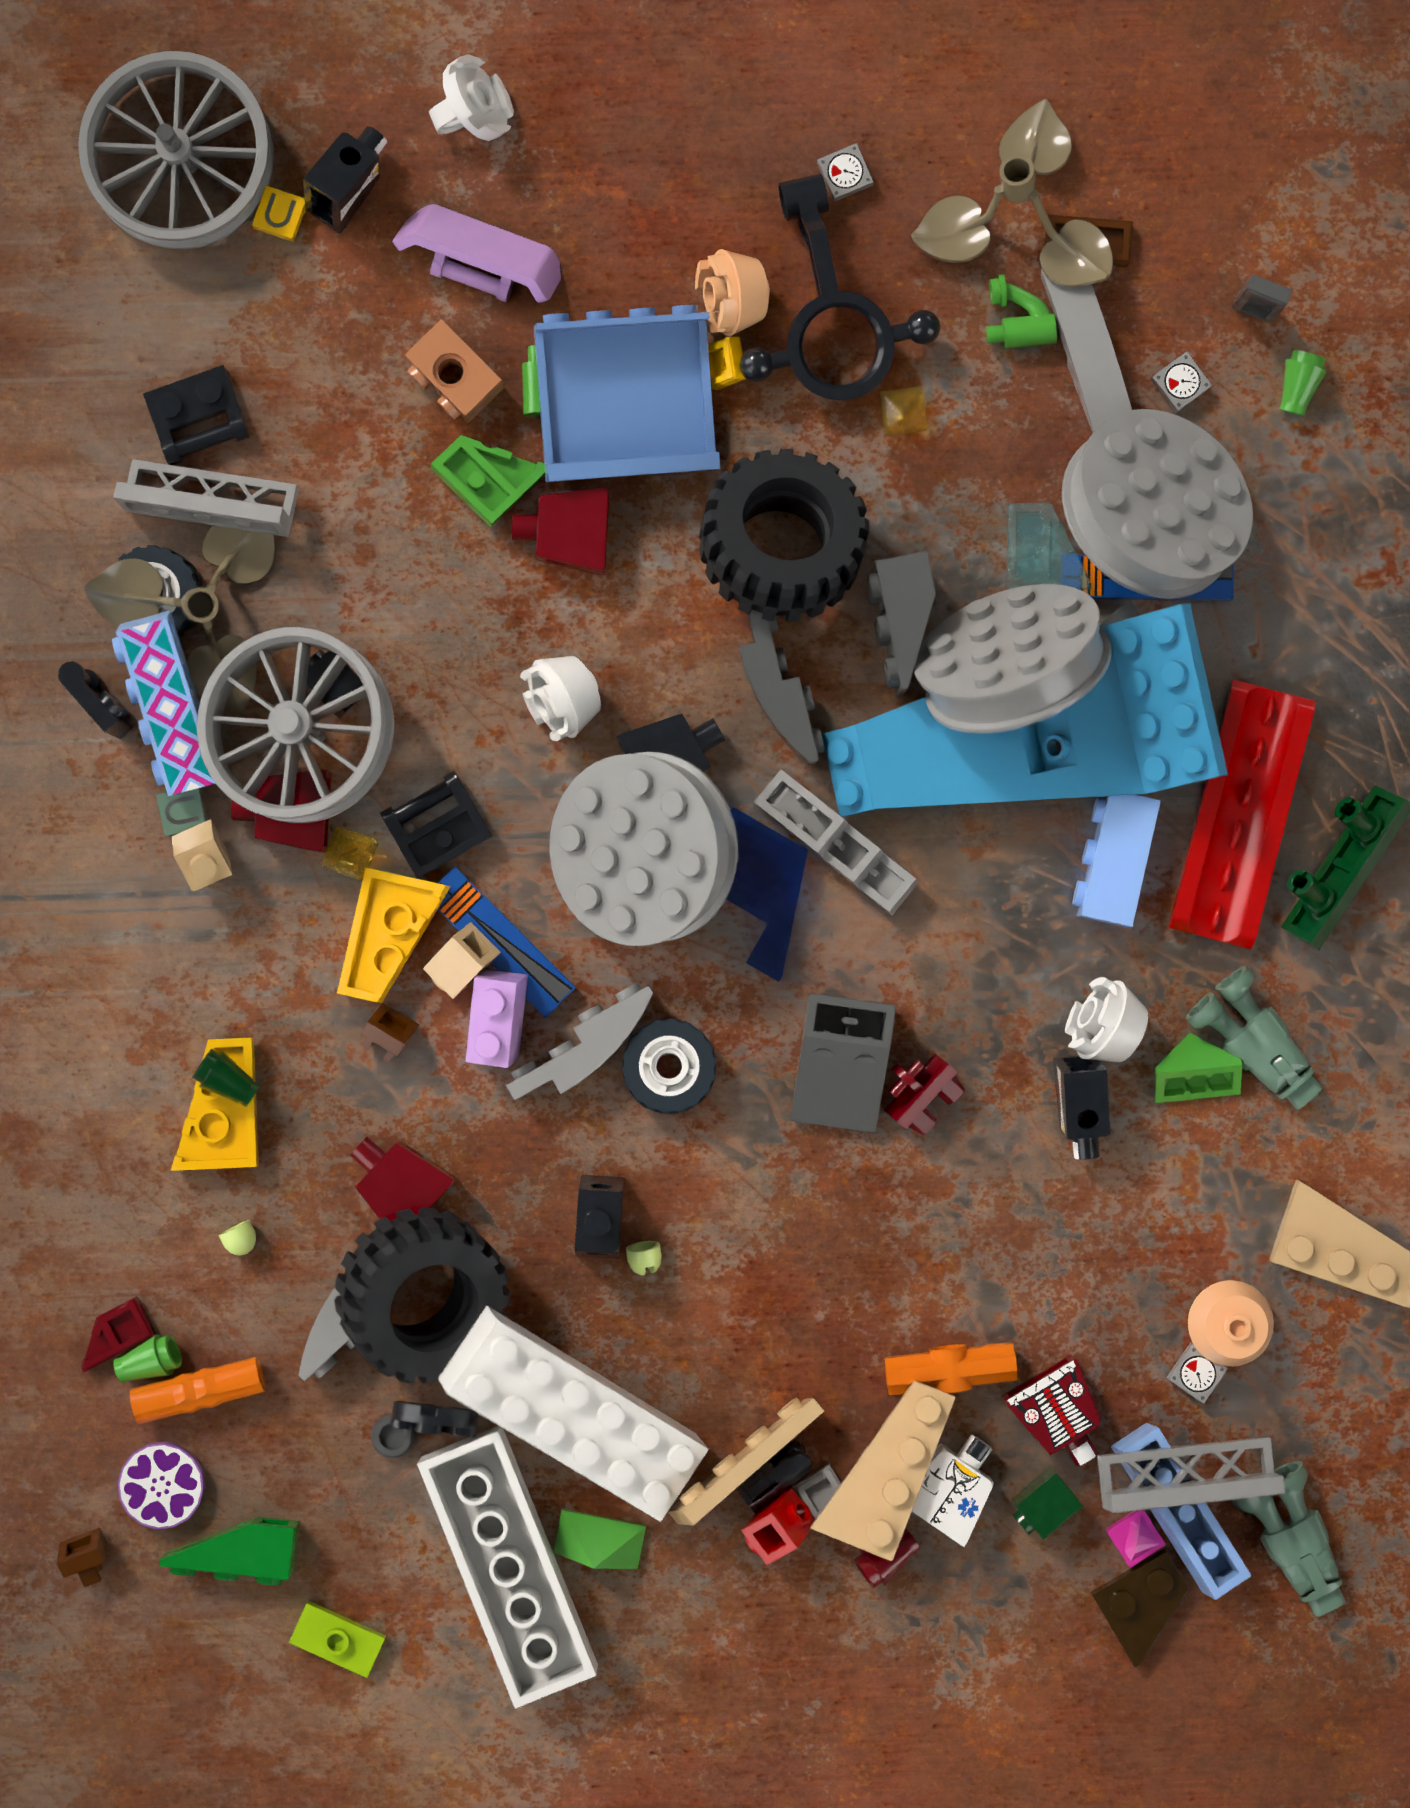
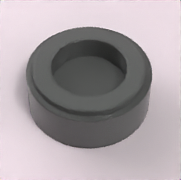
M389 1413L379 1418L373 1426L371 1441L375 1450L382 1456L397 1458L406 1454L412 1447L415 1440V1430L391 1428L392 1413Z

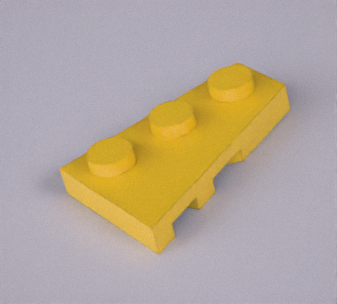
M365 868L337 993L383 1003L451 886Z
M254 1037L208 1040L203 1059L211 1048L219 1054L224 1051L255 1081ZM196 1080L195 1092L188 1116L184 1122L181 1141L177 1154L174 1157L171 1171L258 1167L256 1093L245 1107L239 1102H234L200 1088V1082Z

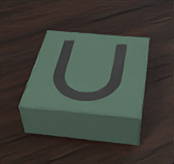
M201 788L168 796L167 792L156 794L165 837L174 836L207 821Z

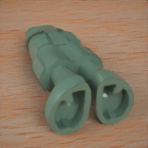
M1247 966L1241 967L1224 978L1216 986V990L1247 1021L1245 1027H1240L1233 1020L1223 1004L1212 992L1206 994L1194 1005L1187 1014L1186 1019L1193 1028L1200 1029L1210 1026L1216 1029L1226 1038L1223 1050L1240 1058L1242 1069L1249 1070L1268 1089L1276 1093L1279 1099L1287 1098L1295 1109L1299 1110L1312 1100L1323 1087L1312 1076L1314 1069L1309 1065L1304 1054L1290 1037V1031L1286 1023L1283 1022L1271 1006L1259 1008L1250 992V988L1255 980L1254 973Z
M1293 1461L1274 1470V1473L1284 1477L1285 1494H1278V1496L1282 1499L1290 1515L1288 1522H1283L1272 1495L1233 1499L1232 1502L1238 1510L1252 1513L1262 1522L1265 1529L1260 1540L1269 1554V1558L1276 1566L1282 1569L1291 1586L1299 1594L1301 1601L1304 1603L1308 1602L1314 1616L1318 1617L1345 1604L1346 1600L1339 1588L1343 1581L1339 1576L1335 1559L1328 1544V1531L1318 1510L1307 1509L1304 1500L1303 1488L1307 1482L1308 1471L1302 1461Z

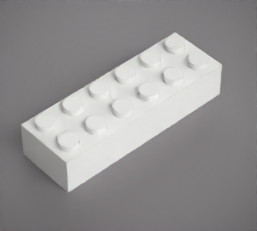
M489 1306L485 1307L438 1378L449 1396L660 1522L709 1450L695 1432Z
M495 1426L476 1434V1437H468L422 1456L417 1463L515 1709L596 1676L598 1663L503 1427Z

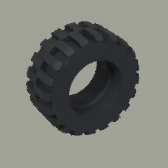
M780 448V452L777 455H771L770 450L755 452L753 461H750L748 457H743L733 464L732 472L730 470L724 471L717 479L715 489L711 490L699 535L701 539L699 547L701 562L707 564L705 574L710 583H720L718 593L727 602L734 598L739 602L738 610L748 615L754 610L763 613L761 619L773 622L775 616H785L786 622L800 621L802 613H807L808 617L813 618L823 613L826 604L828 607H834L843 598L844 592L850 590L855 581L867 547L866 541L869 535V520L864 517L867 508L862 497H854L857 487L849 477L841 479L838 476L840 469L831 462H827L826 465L817 462V455L806 452L803 457L794 455V449ZM782 511L791 513L804 519L815 529L823 548L816 554L800 560L778 559L764 553L754 545L746 533L744 524L754 516L765 512Z
M422 1207L419 1209L418 1215H415L409 1208L397 1211V1218L392 1221L383 1217L374 1223L377 1229L369 1235L363 1231L355 1240L359 1246L354 1253L347 1251L341 1262L346 1271L344 1274L339 1273L336 1277L335 1289L339 1292L340 1296H337L334 1301L336 1313L341 1317L340 1325L345 1334L369 1363H372L380 1373L387 1377L395 1376L398 1381L410 1384L414 1383L416 1377H418L423 1384H429L438 1381V1376L442 1374L486 1306H489L505 1317L508 1316L502 1308L503 1306H509L511 1291L505 1286L509 1277L506 1268L500 1262V1256L467 1221L463 1222L457 1215L448 1211L441 1212L440 1214L435 1208ZM432 1265L453 1266V1289L441 1310L431 1318L418 1324L397 1325L391 1323V1303L397 1289L406 1278L424 1267Z

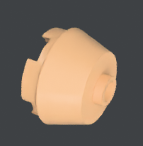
M720 249L715 255L707 256L708 260H700L698 262L695 290H703L706 311L709 312L710 319L706 320L709 333L722 332L726 336H732L765 318L768 310L770 288L765 270L758 259Z
M1235 1280L1217 1282L1204 1289L1194 1300L1188 1316L1189 1335L1198 1352L1207 1360L1228 1367L1241 1366L1259 1357L1270 1343L1274 1329L1273 1313L1267 1299L1253 1286Z

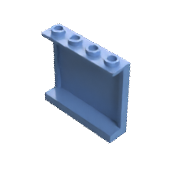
M698 305L673 306L672 314L655 315V308L630 309L629 317L612 318V311L610 310L586 312L587 320L569 321V313L543 315V323H536L534 325L546 482L720 469V456L715 448L706 320L710 319L709 312L698 313Z

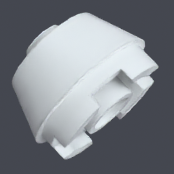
M574 656L535 660L533 666L524 670L520 675L524 681H528L530 689L522 693L528 710L537 725L546 722L552 730L550 732V739L553 741H559L567 736L570 738L576 737L601 709V700L595 677Z
M1099 977L1089 984L1094 991L1088 996L1084 1004L1076 1001L1071 1009L1065 1027V1033L1072 1036V1042L1068 1047L1076 1050L1082 1059L1120 1063L1130 1057L1140 1044L1148 1023V1011L1123 982H1112L1104 977Z

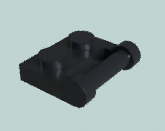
M224 365L143 393L168 465L182 462L181 457L234 438L237 441L250 438ZM227 413L229 417L228 423L178 441L174 439L172 433L174 431Z
M73 661L62 664L58 671V679L103 732L121 739L133 729L125 719L130 715L127 708L114 695L110 696L106 691L103 693L100 691L101 681L98 674L92 670L84 669L83 666Z
M455 770L443 776V782L398 808L393 809L389 807L380 812L382 819L417 879H421L493 837ZM454 795L459 806L414 832L407 834L402 824Z

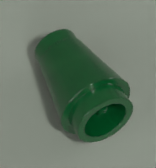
M212 1048L192 1076V1078L200 1082V1088L234 1102H239L245 1107L249 1104L260 1086L224 1051L219 1054Z

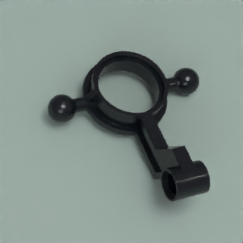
M822 174L778 183L782 211L786 221L797 219L800 235L809 253L818 297L808 302L795 316L788 333L787 349L769 353L763 348H751L740 359V371L747 380L762 382L772 374L773 370L791 366L793 373L800 383L820 397L838 401L861 397L877 387L888 373L894 356L895 342L911 339L917 344H929L940 333V321L933 312L919 310L913 313L907 322L891 326L884 312L873 301L857 293L839 291L826 228L820 217L821 213L829 212L828 195ZM833 307H845L861 314L872 327L876 340L875 356L869 369L857 380L842 385L829 384L816 377L808 368L802 350L804 333L809 323L819 313Z

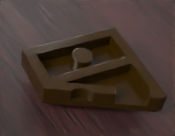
M1163 1549L1093 1590L1091 1594L1133 1666L1137 1667L1142 1663L1187 1593L1188 1587L1167 1551Z

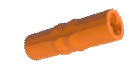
M252 1357L217 1367L202 1368L194 1373H182L171 1379L130 1389V1403L137 1424H143L178 1414L193 1413L202 1408H213L225 1402L264 1393L266 1390L265 1380L258 1357Z

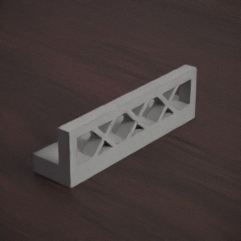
M132 459L127 483L116 482L113 498L125 512L289 537L299 487L297 484ZM142 473L159 475L165 486L156 488L139 485ZM166 477H173L175 479L169 482ZM189 480L199 481L206 492L201 495L175 490ZM207 483H212V484H217V485H215L214 487H212V488L210 489V487L208 486ZM229 487H238L243 490L247 499L240 501L216 496ZM248 489L257 490V492L251 495ZM271 493L286 495L283 507L260 504L258 502Z
M1270 1437L1097 1455L1103 1509L1112 1513L1285 1494L1284 1477L1274 1473ZM1260 1448L1262 1473L1245 1474L1234 1465L1245 1449ZM1233 1451L1228 1459L1220 1452ZM1212 1453L1224 1464L1213 1478L1203 1479L1192 1470V1467L1202 1454ZM1191 1455V1457L1187 1460L1186 1463H1184L1178 1458L1181 1456ZM1170 1458L1181 1469L1170 1483L1161 1484L1149 1472L1160 1459ZM1149 1460L1143 1468L1135 1463L1136 1461ZM1128 1463L1139 1474L1128 1488L1112 1489L1110 1464ZM1230 1469L1237 1474L1236 1476L1224 1477ZM1187 1474H1189L1191 1477L1195 1479L1191 1481H1182ZM1145 1478L1153 1484L1139 1486Z

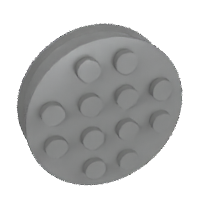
M1136 409L1112 416L1103 422L1093 432L1088 441L1075 452L1064 473L1062 503L1073 537L1085 555L1099 570L1116 583L1134 592L1166 599L1182 598L1196 594L1210 586L1224 570L1231 566L1243 553L1248 544L1253 524V510L1250 493L1240 469L1230 454L1215 438L1201 427L1178 415L1159 410Z
M1037 584L1004 590L975 600L947 617L921 643L914 672L919 684L926 690L927 707L936 721L957 731L992 733L1012 730L1036 723L1074 704L1087 694L1102 678L1109 666L1112 652L1108 636L1100 628V613L1094 599L1087 593L1074 587L1058 584Z
M661 752L615 755L587 767L570 783L563 793L551 825V867L563 900L576 918L588 929L614 943L629 946L652 945L687 936L704 926L718 912L730 892L736 873L738 860L737 833L731 811L718 787L704 772L692 763L680 757Z

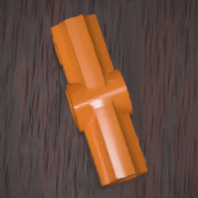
M1012 1342L968 1347L966 1344L943 1345L930 1348L929 1352L884 1357L889 1395L904 1394L914 1380L946 1393L967 1391L972 1389L974 1385L1018 1380L1016 1355Z

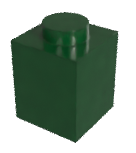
M1051 1466L1012 1498L1013 1503L1018 1508L1013 1514L1014 1518L1028 1535L1036 1530L1043 1540L1083 1507L1079 1499Z

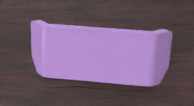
M435 204L421 208L407 219L392 241L399 251L413 245L434 251L435 255L430 270L431 275L439 278L444 276L495 295L496 299L506 303L511 295L514 281L527 286L535 300L540 303L551 298L561 280L560 260L552 248ZM450 257L458 261L464 262L466 264L472 265L474 267L480 268L482 270L488 271L490 273L501 276V279L466 267L464 265L455 263L453 261L448 260V258Z

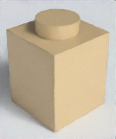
M211 819L172 836L174 858L192 892L232 875L229 853Z
M470 922L439 950L423 970L432 978L438 988L454 999L474 982V977L484 971L501 952Z

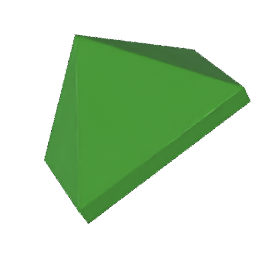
M1189 1033L1155 1067V1103L1241 1094L1242 1061L1229 1052Z
M562 1509L553 1553L593 1569H638L646 1525Z

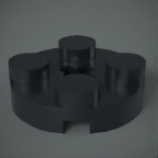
M394 1401L390 1427L430 1434L450 1433V1435L476 1437L478 1412L458 1407Z

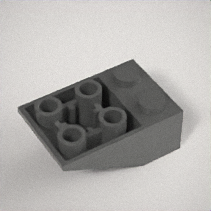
M927 551L875 561L872 572L868 574V579H866V589L870 605L878 604L880 616L876 617L877 621L874 622L878 646H886L889 657L883 663L887 689L895 687L896 697L903 696L909 687L936 595Z
M808 993L790 1121L876 1132L896 1005Z

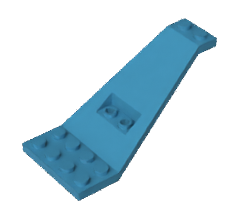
M1190 603L1175 605L1100 627L1108 636L1112 652L1106 672L1099 682L1081 699L1064 710L1036 723L1012 730L992 733L957 731L940 724L934 719L927 707L926 697L859 724L822 734L839 815L847 817L883 808L1147 794L1228 775ZM1057 740H1058V741L1060 742V744H1061V752H1060V753H1058L1057 746H1056Z

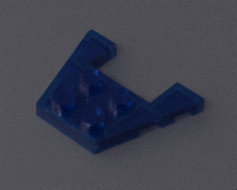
M733 807L730 811L737 833L738 860L734 881L726 900L767 923L746 964L779 982L783 976L808 850Z

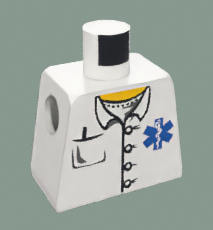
M973 1434L969 1436L958 1454L942 1443L936 1447L912 1512L963 1547L970 1538L994 1484L991 1477L979 1469L992 1451V1448Z

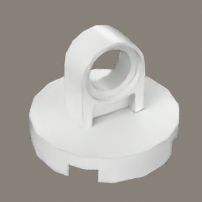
M469 54L464 55L448 64L444 70L443 88L446 99L429 111L437 134H448L465 127L477 138L490 141L510 130L511 125H507V120L513 116L510 96L497 74L489 77L480 68L485 63L480 58Z

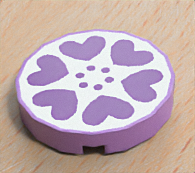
M169 1441L149 1443L135 1451L122 1466L118 1480L119 1499L127 1514L140 1525L154 1529L173 1528L188 1520L201 1504L206 1488L204 1470L197 1457L188 1449H184L182 1446Z

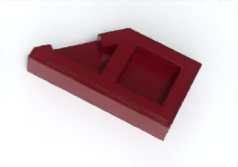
M137 1296L96 1317L86 1355L81 1364L83 1373L157 1334Z

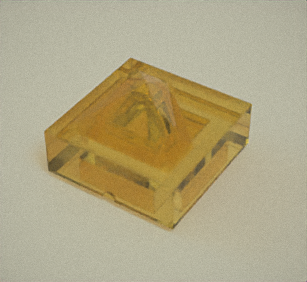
M922 386L879 392L885 437L927 431L928 425Z
M337 826L321 865L326 870L362 882L365 868H369L379 842L375 838Z

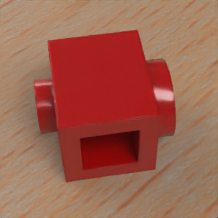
M790 1488L754 1514L741 1531L749 1548L768 1565L797 1549L812 1530L810 1526L815 1521V1518L812 1516L807 1504L801 1501L795 1491Z

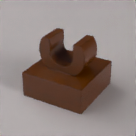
M382 1003L368 1020L361 1033L362 1036L366 1037L364 1049L368 1051L376 1043L387 1050L383 1060L389 1062L395 1055L399 1056L415 1034L419 1024Z
M100 1527L60 1542L57 1566L63 1578L78 1573L84 1587L101 1581L98 1571L103 1570L102 1563L105 1561L107 1541Z

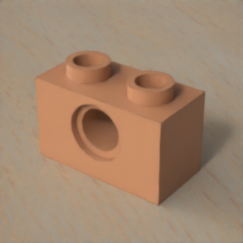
M442 319L405 354L408 363L411 365L407 373L424 390L430 385L441 396L436 402L454 420L460 415L469 423L504 389L502 379ZM456 365L462 368L463 376L457 383L447 384L440 379L441 373L446 367Z

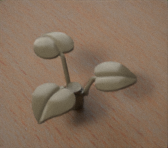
M1047 99L1040 101L1025 111L1004 134L999 147V155L1002 162L1000 166L1001 185L994 188V196L987 212L983 216H981L980 206L974 200L960 195L950 196L933 205L924 216L918 228L911 234L913 243L930 257L951 263L970 261L981 255L990 244V234L984 225L992 220L1001 198L1005 197L1007 200L1018 204L1030 200L1048 236L1052 239L1042 248L1040 254L1042 271L1048 279L1064 287H1079L1106 280L1111 276L1113 269L1112 251L1104 234L1093 224L1078 219L1067 222L1058 234L1054 230L1040 201L1039 192L1036 191L1035 173L1049 175L1058 171L1068 161L1072 148L1068 130L1058 118Z
M214 525L210 527L203 540L202 554L209 563L218 566V569L207 588L198 587L190 589L184 594L182 599L160 597L159 595L163 589L160 573L150 563L136 558L120 560L110 565L98 576L86 583L85 592L94 609L106 621L116 627H119L122 623L159 614L158 604L181 607L183 614L189 620L202 623L209 645L195 648L187 659L196 694L202 698L206 684L219 663L234 648L245 641L239 635L229 634L216 642L211 619L218 612L219 602L214 592L225 572L232 581L240 584L252 583L263 578L269 572L274 561L275 544L272 534ZM256 663L238 680L252 691L256 682ZM234 686L225 708L235 713H240L246 707L251 697Z

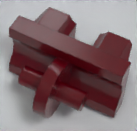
M936 1053L925 1065L916 1059L906 1071L896 1063L891 1071L899 1079L888 1090L895 1098L884 1111L905 1130L909 1127L921 1135H926L937 1120V1117L926 1108L937 1095L948 1105L955 1103L964 1093L965 1089L955 1076L957 1071Z

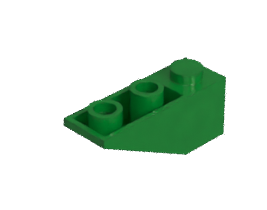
M256 1516L166 1552L159 1559V1566L170 1567V1573L179 1576L196 1575V1570L213 1572V1578L218 1580L235 1581L239 1579V1575L256 1577V1583L281 1585L282 1580H289L294 1573L300 1521Z

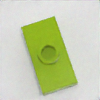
M308 1600L289 1643L368 1678L386 1635Z

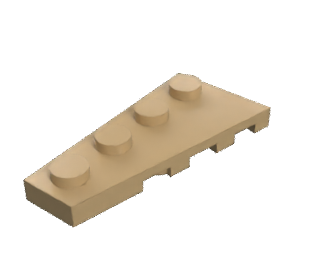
M1295 1180L1269 1261L1410 1308V1251L1306 1184Z
M914 1380L810 1528L893 1561L956 1397Z
M797 1397L794 1398L777 1413L780 1417L778 1421L768 1429L764 1425L750 1435L745 1441L747 1444L745 1448L735 1456L730 1454L712 1469L714 1473L702 1483L698 1482L689 1488L679 1498L680 1501L668 1510V1513L678 1525H695L820 1416L824 1410L814 1398L803 1399L801 1402Z

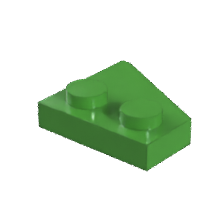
M463 435L459 436L430 466V469L490 528L545 477L544 463L538 461L535 464L514 457L512 452L498 447L488 448L480 441Z

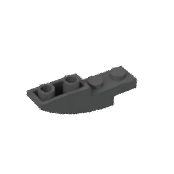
M752 610L750 615H748L754 643L739 646V655L749 685L764 715L782 740L808 765L817 764L819 761L817 753L825 751L819 727L811 728L808 712L815 710L810 686L802 687L799 677L782 681L781 674L788 673V667L783 647L777 649L774 647L771 632L779 631L776 616L774 622L761 619L763 613Z

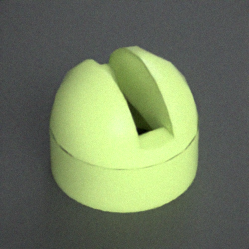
M250 1220L239 1223L218 1235L224 1248L230 1253L239 1256L248 1254L254 1248L256 1242V1232Z
M642 1241L626 1247L627 1261L634 1273L645 1275L646 1267H648L650 1273H654L661 1265L662 1255L659 1242Z

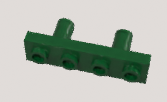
M1376 785L1373 786L1362 805L1351 797L1342 799L1335 808V815L1347 827L1314 877L1302 869L1293 872L1289 877L1287 887L1299 900L1281 928L1289 935L1320 950L1409 816L1410 803L1406 799Z

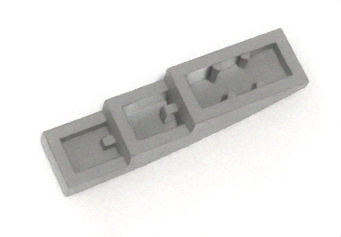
M1041 269V280L1056 319V328L1067 355V367L1093 433L1103 422L1112 416L1132 410L1112 341L1092 284L1079 287L1057 285L1048 279Z
M783 770L777 773L754 801L758 807L889 914L893 915L919 884V881L884 854L879 847L849 825L843 817Z

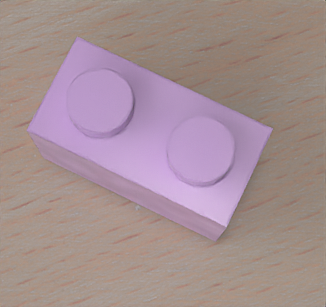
M485 969L474 977L466 1062L508 1068L519 1059L528 975Z

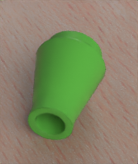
M1300 350L1292 351L1291 358L1285 361L1280 410L1300 416L1305 415L1308 404L1327 372L1326 369H1323L1326 358Z
M156 1334L124 1356L116 1358L113 1365L119 1381L126 1383L131 1380L172 1375L174 1369L181 1366L182 1357L179 1346L171 1335L162 1337L160 1334Z

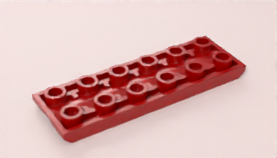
M1234 679L1231 680L1218 730L1228 775L1205 780L1168 928L1252 949L1257 937L1315 711L1314 700Z

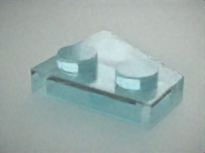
M1008 503L1006 589L1037 584H1058L1074 587L1079 590H1091V582L1052 503Z

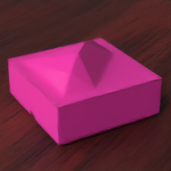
M1144 1510L1132 1511L1105 1528L1130 1568L1166 1545Z

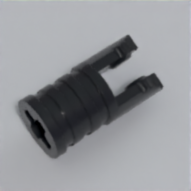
M794 1440L779 1450L740 1484L736 1490L749 1508L756 1514L774 1498L779 1497L782 1492L787 1491L804 1474H807L812 1467V1461L809 1455H806L803 1444Z

